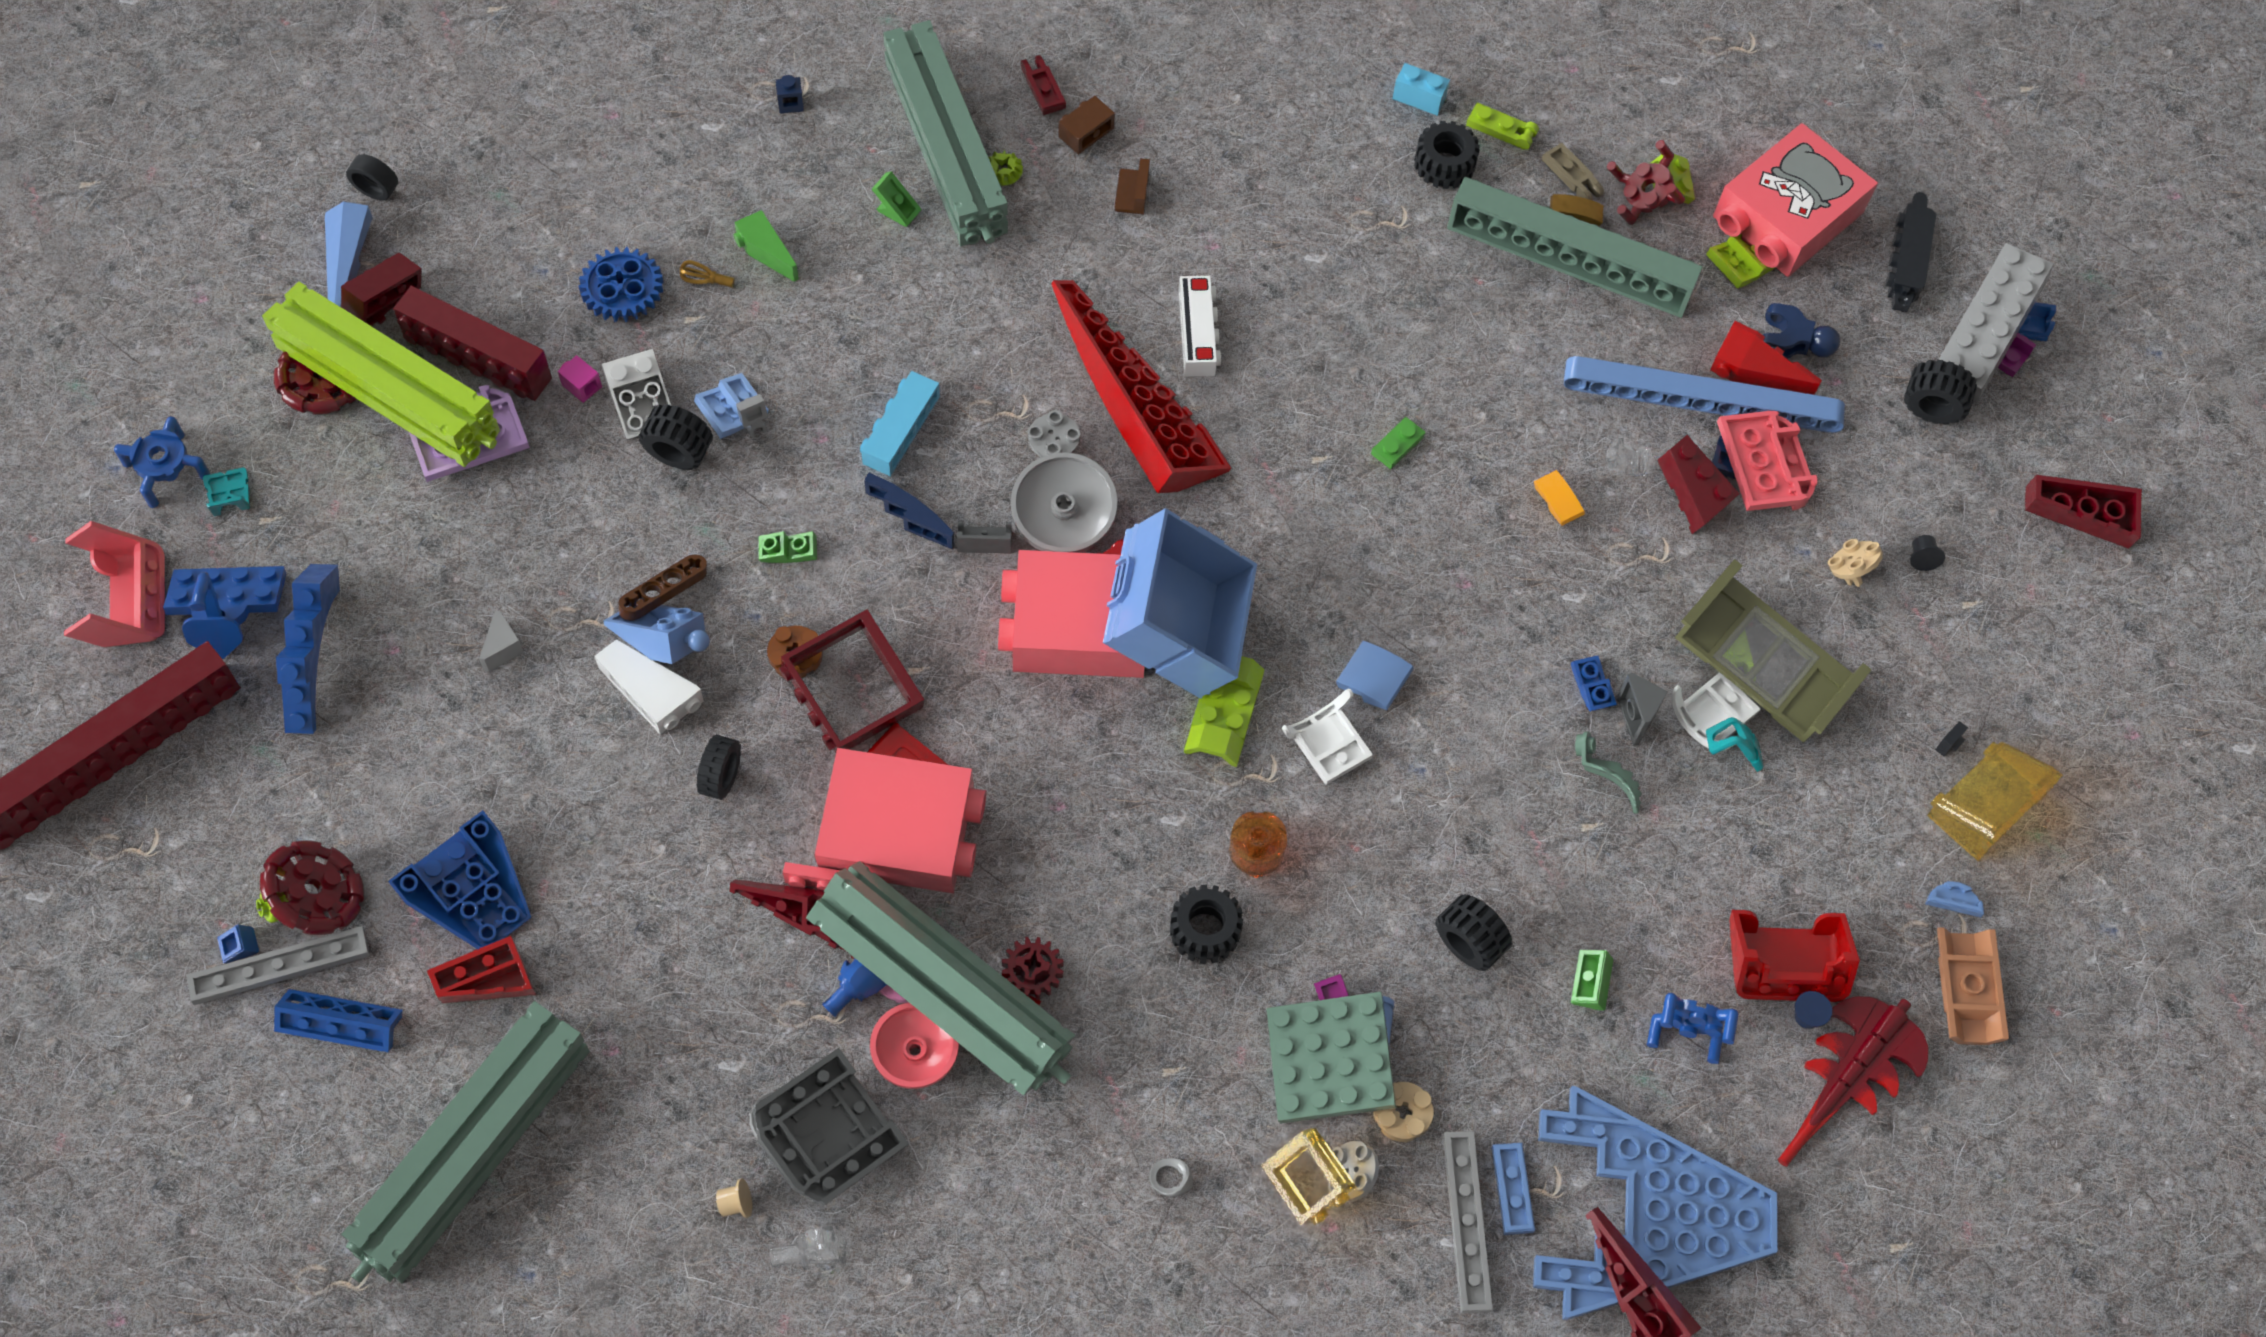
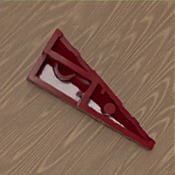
M737 879L730 882L731 893L741 894L752 900L751 904L757 907L763 906L774 912L773 916L810 936L816 935L829 942L828 946L834 949L840 948L845 951L823 933L818 925H814L806 919L817 900L821 899L824 895V890Z
M1599 1207L1594 1208L1585 1215L1587 1220H1591L1597 1236L1595 1240L1598 1249L1601 1248L1607 1262L1605 1268L1622 1313L1626 1312L1633 1330L1630 1333L1631 1337H1691L1702 1329Z

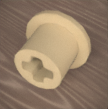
M743 1178L737 1180L736 1186L717 1190L716 1202L721 1216L724 1217L741 1213L745 1218L751 1216L752 1197L749 1186Z

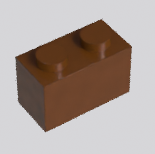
M1094 95L1088 101H1083L1073 112L1065 114L1060 119L1058 137L1079 155L1114 129L1115 113Z

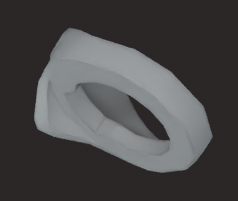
M1162 1159L1156 1162L1150 1170L1149 1181L1153 1189L1161 1195L1177 1197L1189 1191L1193 1186L1191 1169L1180 1159ZM1172 1167L1183 1175V1180L1179 1186L1164 1188L1157 1183L1158 1172L1162 1168Z

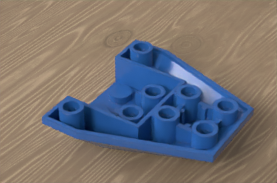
M483 810L459 827V832L415 865L411 863L388 881L406 905L476 949L506 938L531 918L502 834Z

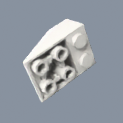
M653 349L602 364V370L626 439L637 437L654 407L663 404L671 405Z

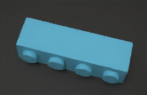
M913 371L910 372L906 379L903 378L897 390L898 393L894 399H889L883 417L875 421L869 439L865 438L860 447L862 463L890 477L940 397L938 382Z

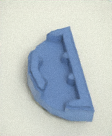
M1947 881L1937 886L1930 892L1925 903L1926 905L1980 918L1984 915L1982 901H1979L1978 897L1971 891L1972 888L1960 882Z

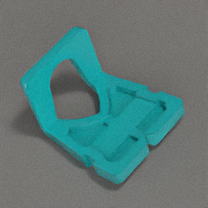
M242 467L228 470L225 474L219 472L203 477L204 487L208 490L206 494L209 503L206 505L213 516L221 515L222 508L225 505H235L241 510L250 509V490L247 484L249 479L246 468Z
M1731 717L1706 729L1708 747L1712 755L1737 744L1757 772L1764 768L1759 740L1743 722ZM1731 725L1734 726L1739 737L1732 736L1720 741H1714L1717 734Z

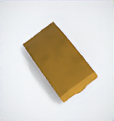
M1553 194L1551 196L1550 208L1552 210L1573 216L1589 224L1600 226L1603 223L1604 205L1573 195Z

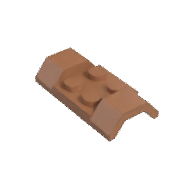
M1938 927L1937 934L1940 952L1938 960L1944 1013H1947L1949 1038L1957 1044L1990 1045L2007 1041L2009 1035L1995 929L1969 934L1951 933L1944 927Z

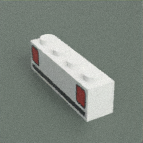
M1180 276L1179 305L1184 377L1215 376L1216 366L1221 365V352L1216 350L1215 344H1219V329H1214V323L1218 321L1217 307L1212 305V301H1216V286H1211L1210 276Z

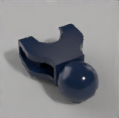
M1772 303L1767 307L1765 313L1767 323L1780 329L1782 332L1763 334L1765 336L1763 341L1773 349L1777 346L1784 351L1783 356L1786 359L1796 354L1807 355L1808 349L1818 357H1829L1839 349L1840 335L1836 329L1830 326L1814 328L1816 322L1805 318L1803 313L1792 305Z

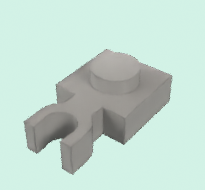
M760 394L736 404L739 419L743 427L747 428L751 438L755 436L754 430L758 427H761L763 432L767 431L762 420L768 418L765 402Z

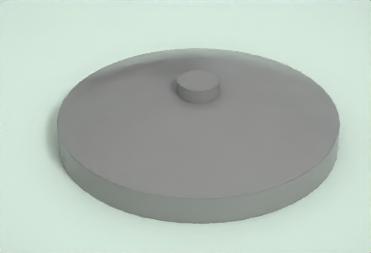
M1075 453L1049 454L1033 461L1018 476L1011 494L1012 518L1020 535L1030 545L1040 551L1083 553L1098 545L1112 529L1117 514L1116 489L1108 473L1092 459Z

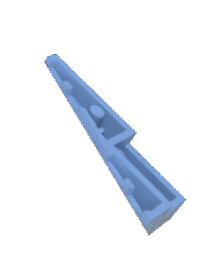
M342 202L325 213L328 300L340 307L341 286L357 276L361 265L358 258L373 218L368 205Z

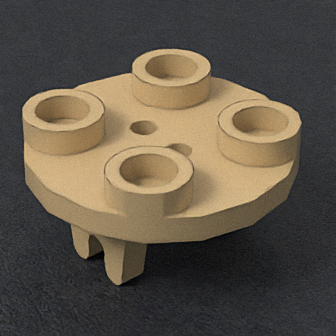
M1850 539L1843 544L1842 549L1828 560V566L1835 577L1845 579L1846 583L1850 586L1855 583L1857 587H1860L1863 583L1861 576L1878 567L1882 560L1883 552L1878 542H1859L1857 539Z

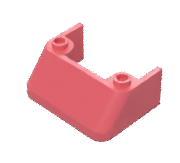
M90 521L66 538V544L90 551V561L93 568L100 574L110 577V619L90 613L66 629L64 636L101 647L151 642L162 636L165 631V612L163 609L165 603V555L161 546L154 541Z

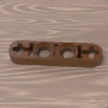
M689 555L623 595L618 602L621 618L628 621L640 619L704 579L707 575L706 559L701 555ZM674 577L681 580L677 584L667 582L668 579ZM648 591H657L660 593L656 597H649L646 595Z

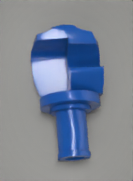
M854 959L851 964L845 960L840 971L841 974L837 977L841 981L839 983L841 986L822 1005L836 1017L853 998L855 1000L858 998L862 1002L865 998L879 992L887 984L857 959Z

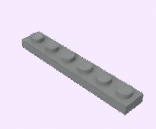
M360 926L187 974L191 1002L194 1005L369 957L370 953L365 930Z
M1474 1131L1444 1132L1443 1143L1461 1313L1491 1312L1493 1307Z

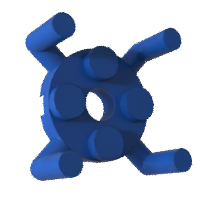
M173 416L166 419L162 430L149 432V436L143 439L140 437L132 446L117 444L114 447V452L122 465L126 468L133 466L136 473L143 478L140 493L150 508H155L159 505V501L152 491L154 482L175 480L185 465L193 466L202 480L205 475H210L201 457L187 455V449L181 440L185 434L177 419ZM160 451L165 452L161 459H152L154 454Z
M1668 993L1665 996L1663 1012L1656 1013L1651 1018L1647 1046L1658 1048L1662 1027L1672 1028L1673 1026L1679 1029L1680 1035L1688 1038H1695L1697 1034H1707L1711 1037L1707 1062L1718 1064L1722 1042L1734 1044L1738 1011L1735 1009H1719L1710 1004H1707L1706 1008L1698 1007L1695 1000L1680 999L1674 993Z

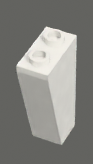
M615 640L595 655L598 668L660 735L666 730L676 727L680 719L688 713H694L699 709L701 703L704 702L701 689L697 685L657 662L650 660L618 640Z

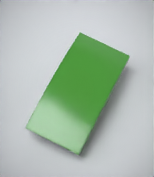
M784 531L759 536L760 562L791 563L817 560V536L813 531L787 536Z

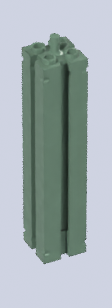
M927 20L912 24V30L905 32L902 27L883 32L887 69L890 71L891 79L955 234H957L960 246L975 244L980 241L981 236L984 237L987 244L993 243L995 238L1008 233V220L1006 218V215H1008V203L1005 196L1002 195L1001 186L937 35L933 31L931 21Z
M861 861L851 865L848 870L845 868L834 874L824 890V895L821 899L817 900L806 919L812 924L818 925L823 933L1003 1080L1013 1084L1014 1089L1023 1096L1031 1089L1037 1091L1052 1076L1064 1085L1069 1081L1072 1075L1057 1063L1059 1060H1064L1073 1047L1070 1045V1042L1075 1037L1074 1033L1067 1028H1063L1061 1023L876 873H871L869 868Z
M533 1001L527 1009V1013L519 1018L358 1213L354 1223L349 1224L341 1234L348 1241L345 1247L362 1261L352 1273L351 1277L361 1283L372 1268H374L387 1281L391 1282L395 1278L403 1284L410 1275L411 1269L416 1268L575 1071L578 1063L583 1061L590 1051L579 1031L563 1020L560 1021L549 1010Z

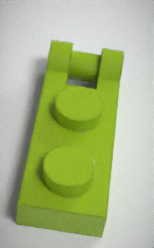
M1478 102L1466 123L1468 127L1524 150L1530 148L1533 142L1532 137H1535L1539 131V126L1534 122H1523Z

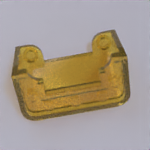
M2003 741L1999 744L1996 742L1991 743L1983 752L1985 757L1946 795L1940 792L1930 802L1933 808L1927 814L1932 821L1977 861L2023 815L2040 802L2063 777V774L2056 768Z

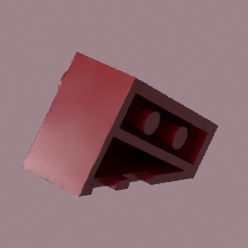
M399 252L373 268L366 270L354 279L345 282L341 286V308L371 327L376 322L382 324L386 320L384 315L398 303L410 286L417 289L421 288L422 268Z
M1688 435L1683 437L1657 460L1670 489H1674L1680 502L1678 506L1681 512H1685L1691 525L1689 526L1691 534L1708 523L1740 494Z

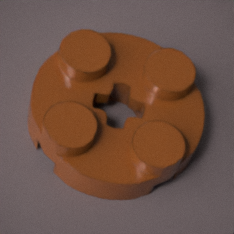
M804 626L779 627L767 646L768 661L776 670V673L782 676L779 670L782 667L781 656L788 653L790 649L799 647L814 639L818 634ZM823 651L795 666L801 678L806 677L807 673L813 669L815 671L819 667Z

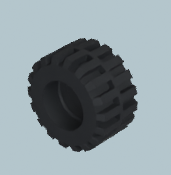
M1440 121L1439 125L1433 123L1430 125V128L1426 127L1423 130V134H1420L1414 165L1415 169L1418 170L1417 174L1420 177H1424V181L1427 184L1431 182L1433 187L1443 186V189H1448L1449 186L1458 188L1459 183H1462L1464 177L1472 178L1479 156L1480 145L1478 144L1477 136H1473L1474 132L1471 129L1466 130L1465 125H1456L1454 121L1450 123ZM1439 153H1449L1455 157H1445Z
M1927 360L1926 363L1921 362L1918 364V367H1914L1904 395V403L1907 404L1909 411H1912L1916 417H1920L1922 420L1930 421L1934 424L1942 423L1943 425L1959 423V420L1963 421L1970 412L1977 389L1976 379L1969 370H1965V367L1956 365L1954 362Z
M663 404L657 405L652 409L639 434V442L658 461L677 469L692 470L698 468L712 442L713 434L707 424L695 414L678 406Z
M1206 884L1201 885L1200 890H1196L1195 886L1189 888L1188 895L1183 892L1179 896V902H1175L1171 914L1170 936H1173L1172 943L1174 947L1179 946L1178 952L1182 956L1187 953L1188 960L1194 962V959L1198 958L1200 959V964H1206L1207 959H1211L1212 963H1217L1220 956L1224 960L1229 956L1230 951L1234 952L1242 932L1243 912L1241 907L1237 908V899L1235 897L1229 898L1230 892L1227 890L1220 892L1219 886L1213 885V889H1207ZM1200 914H1210L1221 922L1223 928L1215 934L1204 935L1193 929L1190 920Z
M1461 894L1436 918L1435 925L1437 931L1448 949L1462 962L1476 970H1488L1513 944L1512 936L1500 916L1486 903L1474 896Z

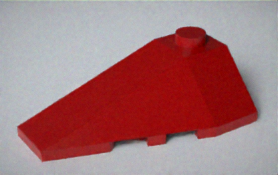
M1734 321L1715 357L1710 371L1732 382L1811 395L1816 394L1822 382L1820 378L1799 362H1790L1783 356L1784 351L1778 346L1773 349L1763 341L1765 336L1758 331Z

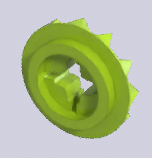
M1005 150L1002 153L994 151L993 155L988 157L1001 186L1013 184L1020 179L1023 173L1021 159H1018L1015 153L1008 154ZM1007 164V168L999 170V165Z

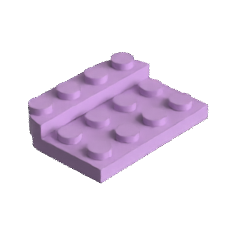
M489 385L479 387L480 393H477V395H482L490 400L494 412L493 417L497 420L500 432L496 437V446L490 449L481 444L479 446L481 449L479 456L466 467L461 466L455 459H450L409 432L426 482L530 448L514 403L508 393L497 389H490Z

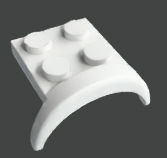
M1720 672L1685 701L1682 698V688L1677 685L1673 689L1672 704L1678 721L1697 742L1708 749L1706 729L1731 717L1737 718L1746 724L1760 711V708L1740 688ZM1731 725L1717 734L1714 741L1729 738L1736 732V729Z
M1351 689L1345 690L1334 701L1308 718L1293 725H1284L1282 727L1286 737L1295 740L1325 785L1367 762L1373 756L1342 711L1353 697Z

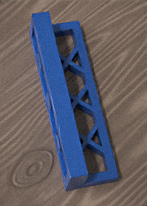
M289 989L275 1005L274 1032L389 1053L393 1047L394 1028L402 1018V1010ZM293 1000V1001H298V1002H302V1003L296 1004V1003H291V1001ZM380 1017H385V1018H389V1020L378 1019V1018H380Z

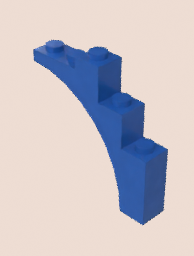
M310 564L292 582L294 610L284 619L286 647L276 656L278 684L282 685L285 733L313 734L316 731L317 666L328 612L340 591L338 565Z

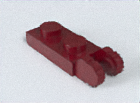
M1041 55L1035 56V65L1038 68L1036 70L1031 69L1026 59L1021 60L1022 71L1042 114L1047 115L1066 109V101L1049 66H1046Z

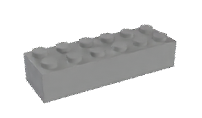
M2005 243L1938 359L1945 362H1954V364L1965 367V370H1969L1972 373L1977 384L1974 400L1978 402L2047 283L2054 265L2052 262L2008 243Z

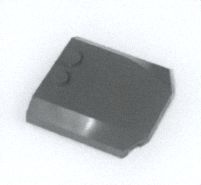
M839 1048L753 1107L757 1138L762 1148L793 1191L823 1207L909 1144L892 1120L887 1121L854 1075L856 1070Z

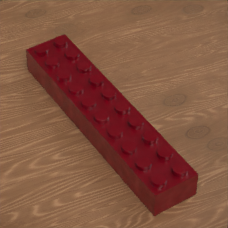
M206 641L0 778V850L11 846L16 839L25 833L35 830L41 822L50 816L59 814L65 806L76 799L84 797L96 785L108 781L114 773L125 766L133 764L141 755L150 749L157 748L162 744L163 740L174 733L182 731L190 722L199 716L206 715L214 706L223 700L230 699L236 691L241 689L228 666L211 644Z

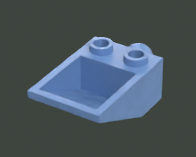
M660 605L634 621L621 618L619 612L603 620L604 626L650 660L673 664L693 651H704L710 643L709 636L705 632L703 613L691 611L690 608H674Z

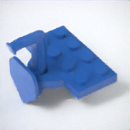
M284 566L174 569L163 609L166 615H192V618L186 619L182 625L186 642L197 648L208 641L218 655L224 659L242 642L243 634L240 625L246 621L249 613L278 612L286 570Z

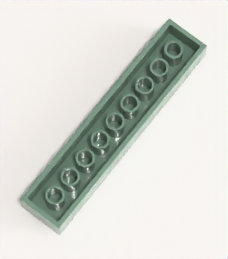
M1464 177L1454 198L1447 229L1680 318H1682L1703 267L1695 264L1693 261L1671 255L1669 252L1658 250L1645 243L1634 241L1621 234L1610 232L1597 225L1589 224L1573 216L1565 215L1549 207L1541 206L1525 198L1517 197L1502 189H1496Z

